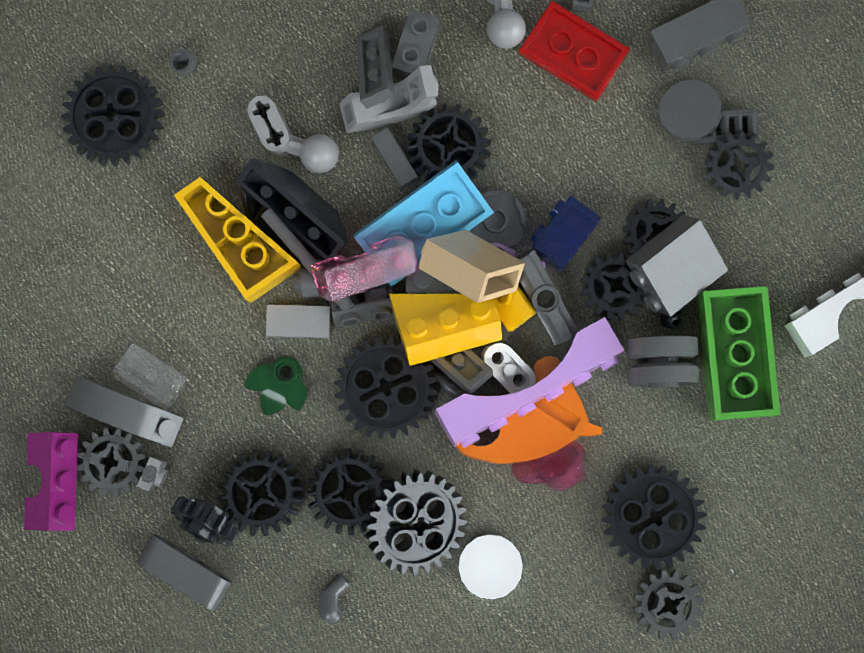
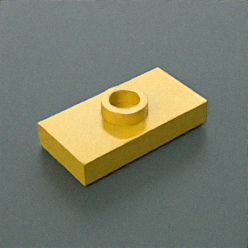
M519 285L516 292L493 298L500 320L508 332L514 331L537 313Z

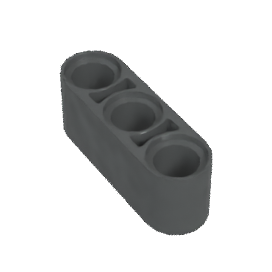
M153 534L136 561L146 571L213 611L217 609L232 584V581L156 534Z

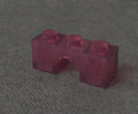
M396 235L370 244L371 251L353 257L338 255L312 264L311 269L319 296L334 302L419 272L420 269L418 268L419 264L413 240Z

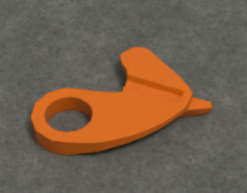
M545 356L536 361L533 366L536 383L547 377L561 363L558 358ZM570 383L562 388L564 393L549 402H547L546 398H543L534 403L536 409L528 414L519 417L518 413L506 418L508 424L500 428L499 435L493 443L487 446L471 444L465 448L459 444L455 447L462 455L474 460L494 464L527 462L552 454L575 441L579 436L602 435V427L588 422L582 401L573 384Z

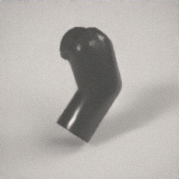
M341 574L320 593L319 615L322 620L327 621L329 624H335L341 619L342 612L338 608V597L351 586Z

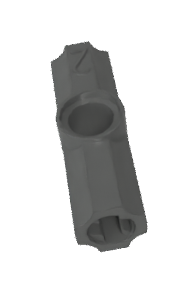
M532 248L516 255L515 258L525 263L519 281L554 345L572 339L578 330L537 253ZM543 290H550V300L545 304H538L536 301L538 293Z

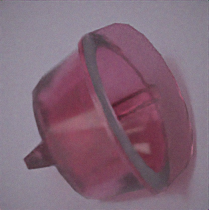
M573 441L547 456L527 462L513 463L512 471L516 479L523 483L545 484L554 491H565L586 478L583 468L585 449L580 443Z

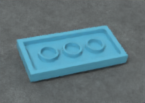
M455 160L353 235L392 287L407 276V267H419L422 257L421 250L426 243V239L463 230L470 231L494 212L460 164Z

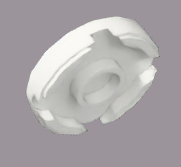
M487 534L476 537L466 545L460 555L458 568L461 580L470 592L480 598L496 599L506 596L515 589L521 579L523 564L520 553L512 542L502 536Z

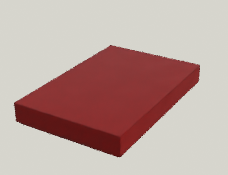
M551 0L521 46L518 54L597 103L629 53L630 48Z

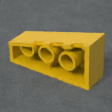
M201 177L174 194L236 287L250 304L300 270L301 265Z

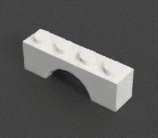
M860 273L842 282L846 288L835 293L831 289L816 298L819 304L809 310L805 305L789 315L792 321L784 326L804 357L815 354L839 339L838 319L842 309L851 300L864 299V276L862 277Z

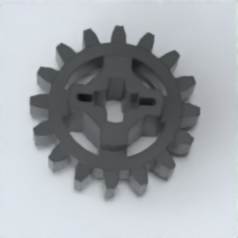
M104 428L103 436L98 432L91 433L94 441L92 443L83 441L82 444L87 450L85 453H77V457L83 459V464L78 465L77 470L85 471V475L80 479L81 482L91 481L89 490L95 492L101 488L100 494L103 497H107L110 490H112L114 497L121 496V488L127 493L132 492L131 483L138 484L140 480L138 473L143 472L145 466L141 465V461L148 458V455L139 453L144 444L142 442L134 444L135 435L132 433L123 437L124 430L119 428L116 429L114 435L111 428ZM110 441L105 450L100 453L95 452L102 444ZM125 446L129 449L132 460H129L124 452ZM114 457L118 461V466L111 467V465L106 464L107 458ZM92 464L96 465L99 470V478L96 476ZM130 472L124 480L115 483L120 474Z
M660 569V577L658 578L649 573L648 579L650 582L648 584L639 582L638 584L643 589L642 594L633 595L635 599L640 601V605L633 607V611L642 613L637 622L640 625L648 623L646 632L650 635L658 630V638L664 640L666 634L669 633L671 639L675 641L678 639L679 631L689 636L690 633L687 627L690 624L698 627L699 623L694 618L696 615H704V611L697 608V604L705 601L703 597L695 595L700 589L699 585L689 586L691 577L685 575L679 579V571L673 569L670 576H668L665 569ZM663 583H675L682 588L674 592L669 591ZM651 592H653L655 595L653 605L648 607V598ZM666 597L675 600L672 603L673 610L671 612L662 609L665 605L663 599ZM689 602V610L686 617H684V606ZM664 617L670 619L673 625L663 626L655 621Z

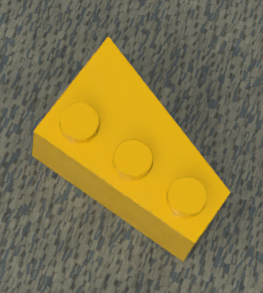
M389 294L393 315L410 366L502 340L501 320L493 299L477 303L463 294Z

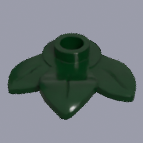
M289 356L278 358L272 365L257 366L248 375L244 384L247 389L261 392V408L266 416L280 412L287 404L293 409L300 411L307 399V388L301 381L302 367L296 359ZM284 367H290L292 375L289 378H283L281 370Z

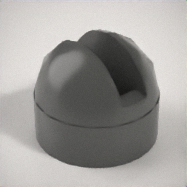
M177 49L170 57V67L176 73L190 75L197 68L196 56L189 50ZM188 63V65L180 67V64Z

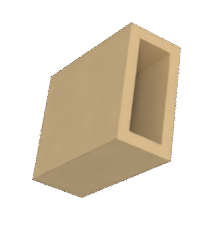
M463 230L426 239V243L421 250L422 257L418 268L473 301L480 303L516 292L525 263L473 233Z

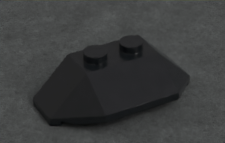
M255 158L249 160L235 181L237 191H240L241 202L247 218L299 264H302L261 217L266 210L271 208L319 264L330 266L349 242L339 212L292 171Z

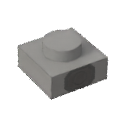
M150 456L137 487L146 491H155L156 487L161 488L168 474V470L165 469L167 462Z

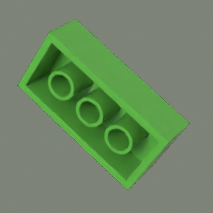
M768 286L701 292L697 295L708 420L722 421L780 415Z

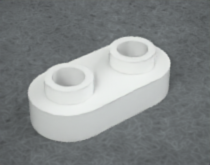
M499 341L485 346L481 353V359L493 369V377L510 394L536 384V376L532 369L511 347ZM495 352H500L501 354L498 362L492 361V355ZM517 374H521V382L519 384H514V376Z

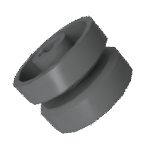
M657 336L634 338L626 341L628 358L634 361H647V364L634 365L628 369V386L663 389L700 383L699 367L697 365L678 363V360L692 359L698 355V338L690 336Z

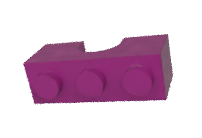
M28 433L26 465H35L39 468L42 476V485L35 497H25L24 530H75L78 433Z

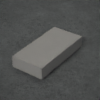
M267 305L266 337L330 339L331 307Z

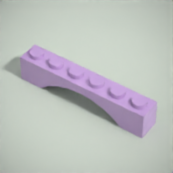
M604 317L578 331L563 361L547 377L535 385L519 392L502 396L463 394L437 408L435 415L453 447L461 444L465 448L480 439L478 434L489 428L492 433L507 425L508 421L506 418L518 413L519 417H522L536 409L534 403L546 398L547 402L562 395L564 393L562 388L573 382L576 387L592 378L590 372L599 367L606 371L620 362L618 357L624 352V349Z

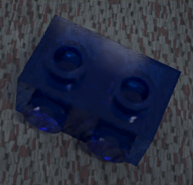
M570 196L566 202L560 199L549 214L553 217L549 225L545 227L541 224L531 237V240L535 242L532 248L537 255L560 273L601 220L600 216L573 196Z

